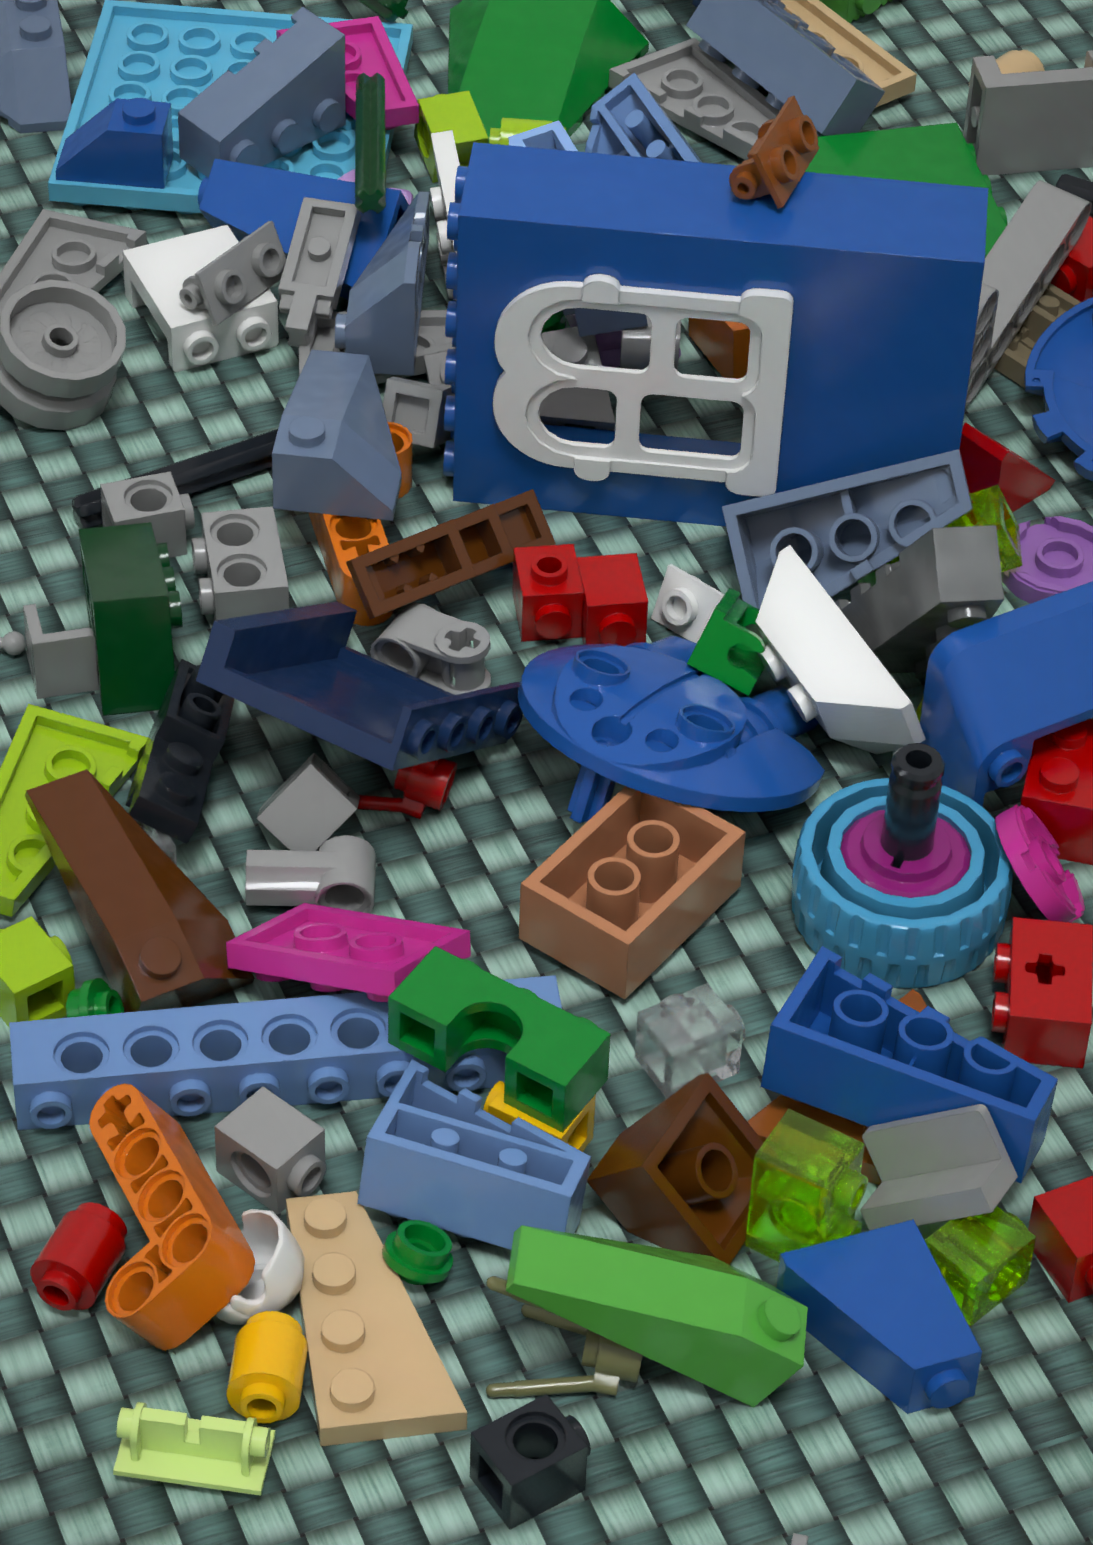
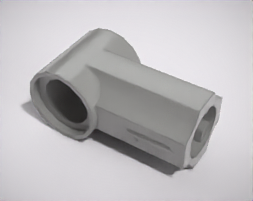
M350 835L335 836L326 840L320 846L319 851L249 849L246 856V905L299 906L303 903L370 914L374 906L375 850L368 841Z

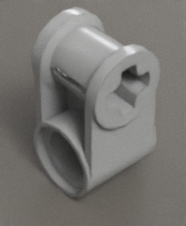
M408 604L371 645L370 653L373 659L454 695L491 687V674L485 668V656H487L491 649L488 631L477 623L463 621L446 615L425 604Z

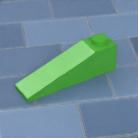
M521 1225L514 1232L506 1284L507 1292L751 1407L758 1405L804 1366L808 1307L771 1284L713 1256Z

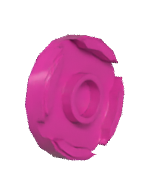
M1016 804L995 817L996 830L1003 849L1026 892L1039 910L1050 921L1072 923L1084 914L1085 906L1078 882L1069 869L1063 870L1057 857L1060 855L1058 851L1059 846L1043 822L1030 808H1026L1023 805L1017 806Z

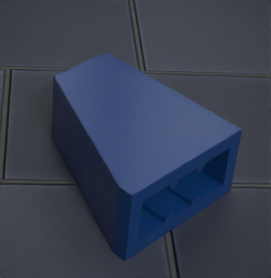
M914 1219L780 1254L776 1288L808 1307L806 1331L905 1413L909 1414L931 1407L938 1409L948 1408L958 1404L965 1398L975 1395L982 1350Z

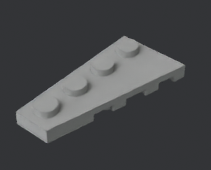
M696 38L683 41L609 69L610 88L614 89L635 72L672 121L745 160H748L747 154L758 139V131L762 124L776 118L780 112L765 100L766 97L761 92L732 74L733 69L726 63L704 52L698 46L700 42Z

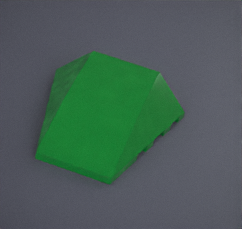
M462 0L450 9L448 94L469 90L488 135V144L490 129L501 128L502 117L553 122L559 120L562 126L566 127V132L571 137L582 125L583 114L605 95V90L609 87V69L630 62L634 58L643 57L649 51V42L610 0Z

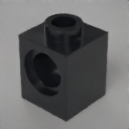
M545 1394L471 1432L470 1478L509 1530L585 1491L587 1456L591 1453L589 1439L579 1421L571 1415L565 1417L550 1397Z

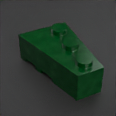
M151 522L78 529L89 627L93 630L96 641L102 714L107 716L159 710L175 673L171 629L183 628L179 591H176L173 566H170L167 543H156Z

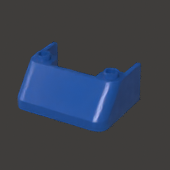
M1093 581L959 629L946 636L934 648L928 660L920 725L926 740L920 744L933 747L943 756L945 762L944 774L941 777L943 786L966 795L983 807L985 793L1000 787H1009L1024 776L1031 758L1034 740L1093 718Z

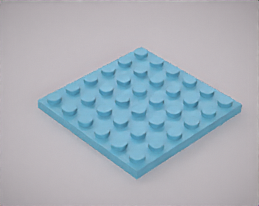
M105 0L48 181L49 201L68 202L79 206L88 204L117 206L129 210L153 209L177 211L181 214L202 213L198 205V192L200 184L206 176L180 158L178 112L227 70L233 74L238 73L257 56L253 48L265 38L273 43L276 40V30L292 27L294 25L291 20L292 14ZM319 17L327 23L353 20L342 18ZM382 22L406 75L413 43V24ZM117 98H146L155 102L171 103L173 160L164 189L56 180V168L65 139ZM346 112V125L262 167L338 179L355 169L356 120ZM394 129L385 130L386 167Z

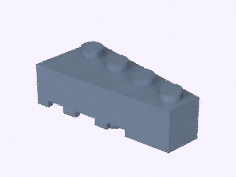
M702 0L686 24L688 28L702 38L698 46L704 52L723 63L728 59L735 64L732 74L754 89H758L760 85L769 92L765 100L777 110H781L789 97L795 96L803 115H807L812 120L817 136L859 132L885 93L880 86L851 61L837 53H833L836 48L825 39L809 31V25L799 16L793 13L791 15L784 10L786 5L780 0Z

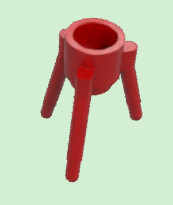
M443 758L398 769L394 788L404 791V798L359 795L358 809L401 812L421 819L426 806L441 811L451 791L457 771V763Z

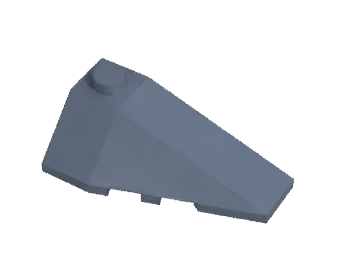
M418 192L351 288L347 314H336L335 348L345 349V353L369 355L374 374L414 376L429 245L430 192Z
M311 350L282 413L272 451L273 509L393 521L402 482V472L369 355Z

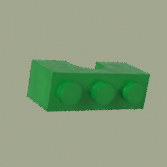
M437 946L424 957L388 997L389 1044L445 1073L459 1057L475 1049L490 1048L507 1053L505 1057L504 1103L562 1133L608 1080L611 1033L599 1028L592 1021L583 1017H577L539 998L532 991L519 988L481 969L474 962L461 959Z

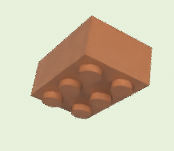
M625 786L521 883L519 939L619 997L626 999L741 886L746 831L704 808L665 800Z

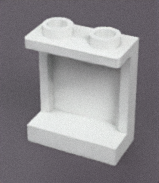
M228 225L122 251L125 296L132 308L143 305L148 307L167 338L169 364L174 372L277 346L279 343L278 301L270 288L217 326L212 324L207 309H189L180 299L179 292L183 289L185 279L194 276L196 272L239 242Z

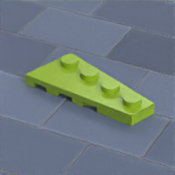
M28 704L0 768V914L13 917L56 865L26 800V790L87 769L114 796L138 767L148 737Z

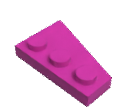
M379 16L328 23L345 34L346 112L356 120L357 77L362 73L369 77L379 73L385 79V130L419 123V104ZM288 29L276 30V39Z

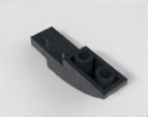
M181 659L145 744L125 805L130 807L128 814L133 819L187 844L199 824L213 762L224 745L235 699L197 682L196 678L200 665L196 666Z

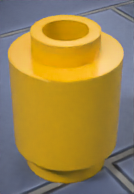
M277 1311L260 1312L251 1316L236 1335L226 1396L228 1403L238 1414L245 1418H257V1423L267 1424L284 1420L293 1415L299 1408L308 1344L303 1335L301 1325L293 1317Z

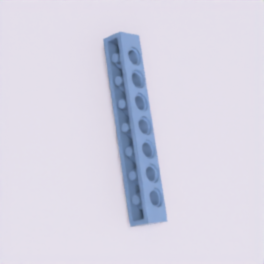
M556 975L505 980L519 988L532 991L539 998L562 1009ZM365 992L9 1023L18 1130L55 1129L62 1126L89 1124L91 1112L99 1098L112 1087L123 1083L136 1087L170 1116L189 1117L206 1113L234 1111L261 1087H265L291 1106L317 1103L333 1104L339 1101L390 1097L412 1059L429 1068V1081L449 1092H460L464 1088L470 1091L493 1088L498 1081L505 1082V1057L507 1053L500 1050L481 1048L469 1051L459 1057L445 1073L389 1044L388 1002L369 1000Z

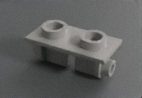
M273 221L266 222L200 269L194 276L185 279L183 289L179 292L182 303L189 309H207L212 324L217 326L281 280L286 256Z

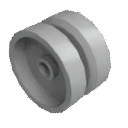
M49 279L30 283L10 295L0 312V405L16 419L37 428L67 430L85 426L101 415L112 396L117 379L116 372L121 365L126 348V328L117 309L98 292L76 282Z

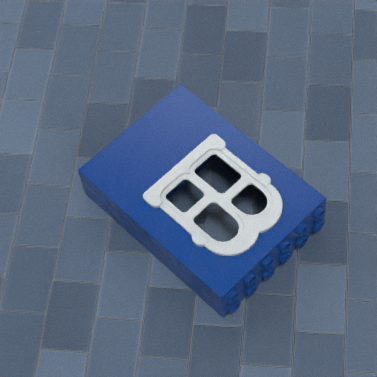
M473 142L469 165L457 167L455 203L450 202L447 220V240H454V252H449L446 289H453V300L457 301L448 302L445 336L452 338V347H456V349L448 348L445 363V384L451 385V392L455 396L447 395L445 404L444 431H451V439H454V441H446L443 476L453 477V501L492 505L533 489L541 509L726 527L722 506L957 449L960 450L985 265L988 188L805 172L782 208H777L771 194L747 200L740 199L733 194L729 183V176L736 165ZM571 308L645 314L652 322L649 365L645 369L638 370L574 364L563 361L552 354L544 344L542 337L543 325L552 314ZM684 318L739 322L747 325L750 329V343L746 375L736 379L682 374L678 372L674 365L677 323ZM579 387L610 391L614 393L617 399L615 431L545 425L541 422L539 415L540 404L550 393L561 388ZM654 394L736 402L742 406L744 411L741 443L639 433L641 401L645 396Z

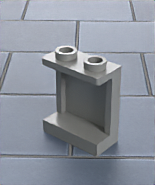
M1093 50L1086 52L1084 68L1010 74L1001 73L994 56L973 57L963 136L966 142L972 143L975 148L977 165L982 175L987 174L990 176L1093 167Z

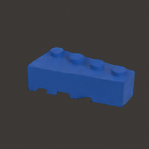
M822 946L771 1023L761 1087L868 1127L983 1104L990 1112L1018 1178L1015 1181L1022 1183L1044 1142L1058 1079L982 1036L971 1041L965 1039L953 1031L949 1024L950 1018L929 1006L918 1012L891 997L893 989L891 984L871 973L861 980L840 968L841 956Z

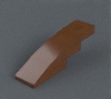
M531 489L351 559L346 564L368 617L372 619L513 562V549L516 547L555 545L556 543L536 494Z

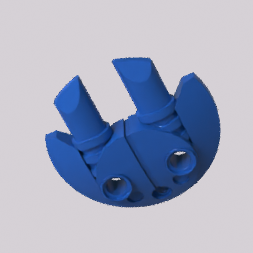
M669 636L650 644L646 642L632 643L626 646L617 644H587L549 650L538 655L528 663L518 687L519 706L531 726L553 747L581 764L567 809L572 812L570 818L580 824L591 819L611 800L616 782L665 800L721 811L765 812L798 805L809 799L818 790L825 770L813 754L793 738L814 730L818 725V721L813 718L806 723L802 719L788 696V688L784 685L752 698L739 697L722 681L688 665L687 662L697 643L676 636Z

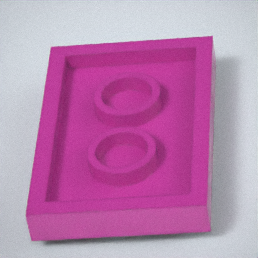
M303 903L226 942L228 968L254 972L258 980L265 982H280L289 979L309 982L313 990L320 992H335L344 989L365 992L369 1000L376 1002H388L390 994L435 946L461 959L471 956L470 930Z

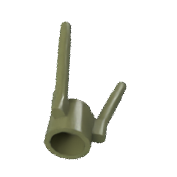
M491 1276L487 1279L486 1284L490 1290L525 1303L521 1308L523 1316L586 1336L581 1366L595 1368L594 1375L492 1383L486 1387V1394L490 1398L596 1392L616 1396L619 1380L632 1383L638 1382L642 1360L641 1354L507 1292V1280L497 1276Z

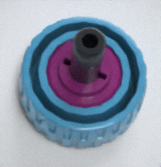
M907 744L897 749L892 756V772L889 778L873 779L853 784L833 793L822 801L812 811V814L805 820L801 828L793 863L791 907L795 915L794 921L809 947L817 954L823 946L842 957L840 968L861 980L871 973L891 984L893 988H923L940 985L962 977L974 970L995 949L999 937L1003 933L1011 899L1013 867L1001 844L996 830L995 819L987 810L971 798L942 785L941 777L944 774L945 768L943 756L936 749L926 744Z

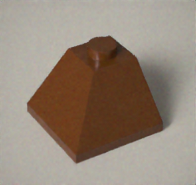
M707 1072L695 1077L620 1133L591 1173L587 1182L628 1233L664 1249L713 1256L730 1265L789 1177V1173Z

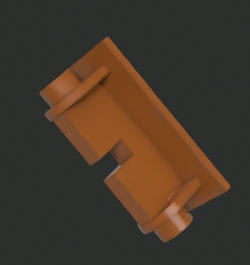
M795 96L787 99L776 118L762 124L758 131V139L747 154L748 160L743 161L732 170L729 176V183L736 197L747 200L771 194L777 208H782L818 152L816 128L812 120L807 115H803Z

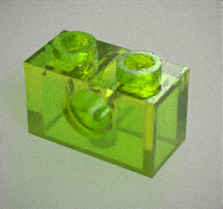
M788 1109L754 1157L745 1246L779 1262L781 1253L860 1233L862 1223L855 1220V1212L863 1199L868 1185V1177L861 1174L865 1143Z

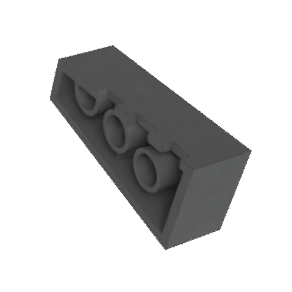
M996 525L932 528L900 552L898 562L884 564L876 570V584L871 587V583H859L850 590L851 601L838 599L835 601V604L890 674L915 672L916 679L926 680L928 660L938 643L959 629L992 618L1004 601Z

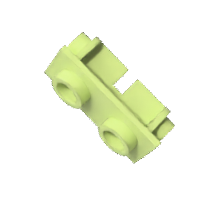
M137 1402L134 1409L122 1407L119 1413L117 1437L122 1438L113 1475L261 1496L276 1433L275 1430H270L268 1427L257 1426V1418L248 1417L247 1421L202 1415L201 1420L187 1418V1413L147 1408L146 1403Z

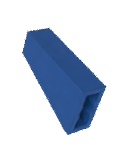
M214 159L209 177H205L200 184L198 205L212 228L228 225L239 242L266 222L273 221L287 259L303 198L308 197L355 204V182ZM386 188V207L377 214L371 209L364 214L361 213L360 223L340 293L341 297L349 300L351 288L408 208L409 204L401 190Z

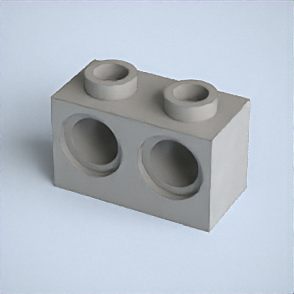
M273 506L201 513L202 538L191 539L195 575L206 574V578L198 579L201 614H213V620L215 621L289 609V586Z

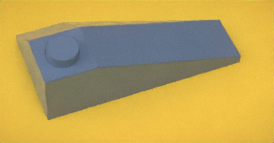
M957 449L722 506L742 599L744 602L760 610L778 554L789 545H791L828 595L833 597L899 556L900 552L932 528L948 526L972 511L973 506L961 453Z

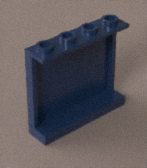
M337 601L215 620L196 681L391 771L507 743L508 739L517 731L523 717V712L518 702L520 682L454 695L347 647L357 610Z

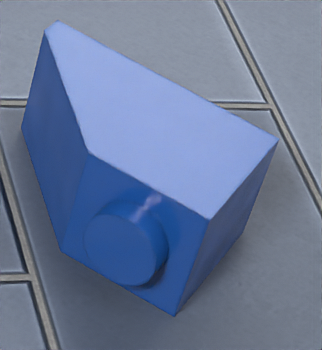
M146 98L115 99L65 139L56 168V180L164 189L173 160L171 103L155 102Z

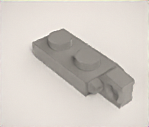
M308 197L303 198L278 288L280 313L288 314L285 331H288L289 346L299 347V345L310 346L311 349L317 331L318 319L330 320L333 309L336 310L361 219V212L357 210L355 204Z

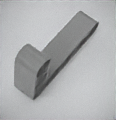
M1042 180L1037 181L986 256L966 406L975 398L1078 241L1090 216L1091 202Z

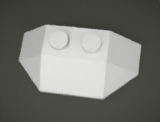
M791 545L781 550L756 619L757 627L766 646L765 651L758 653L776 683L786 678L792 686L787 690V693L802 719L807 723L815 718L831 739L874 754L895 751L907 744L921 743L926 740L914 706L904 691Z

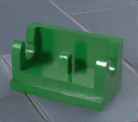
M729 588L715 607L687 664L749 696L765 669L758 653H763L766 646L756 633L745 628L750 624L757 625L756 619L759 609L738 599L741 593Z

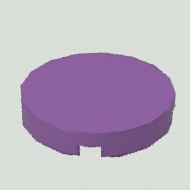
M1054 516L1045 517L1044 524L1030 526L1031 520L1020 523L1005 535L1000 550L1002 582L1020 599L1031 604L1093 581V526L1081 520Z

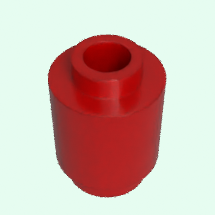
M86 1202L80 1204L76 1210L67 1212L63 1216L30 1269L31 1279L44 1302L53 1308L63 1311L72 1309L85 1310L95 1303L126 1251L125 1238L128 1233L127 1227L118 1214L101 1204Z

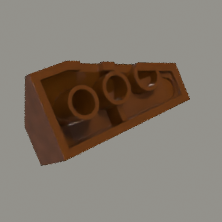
M87 769L26 790V800L111 987L121 997L124 1013L191 1007L253 983L255 978L252 972L228 968L226 942L235 938L228 920Z

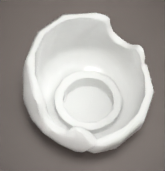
M249 1209L241 1215L243 1222L241 1232L253 1251L255 1265L249 1283L238 1295L232 1296L230 1302L216 1314L220 1320L229 1324L245 1325L247 1320L257 1313L264 1311L279 1312L293 1301L301 1289L305 1260L301 1247L286 1225L271 1210Z

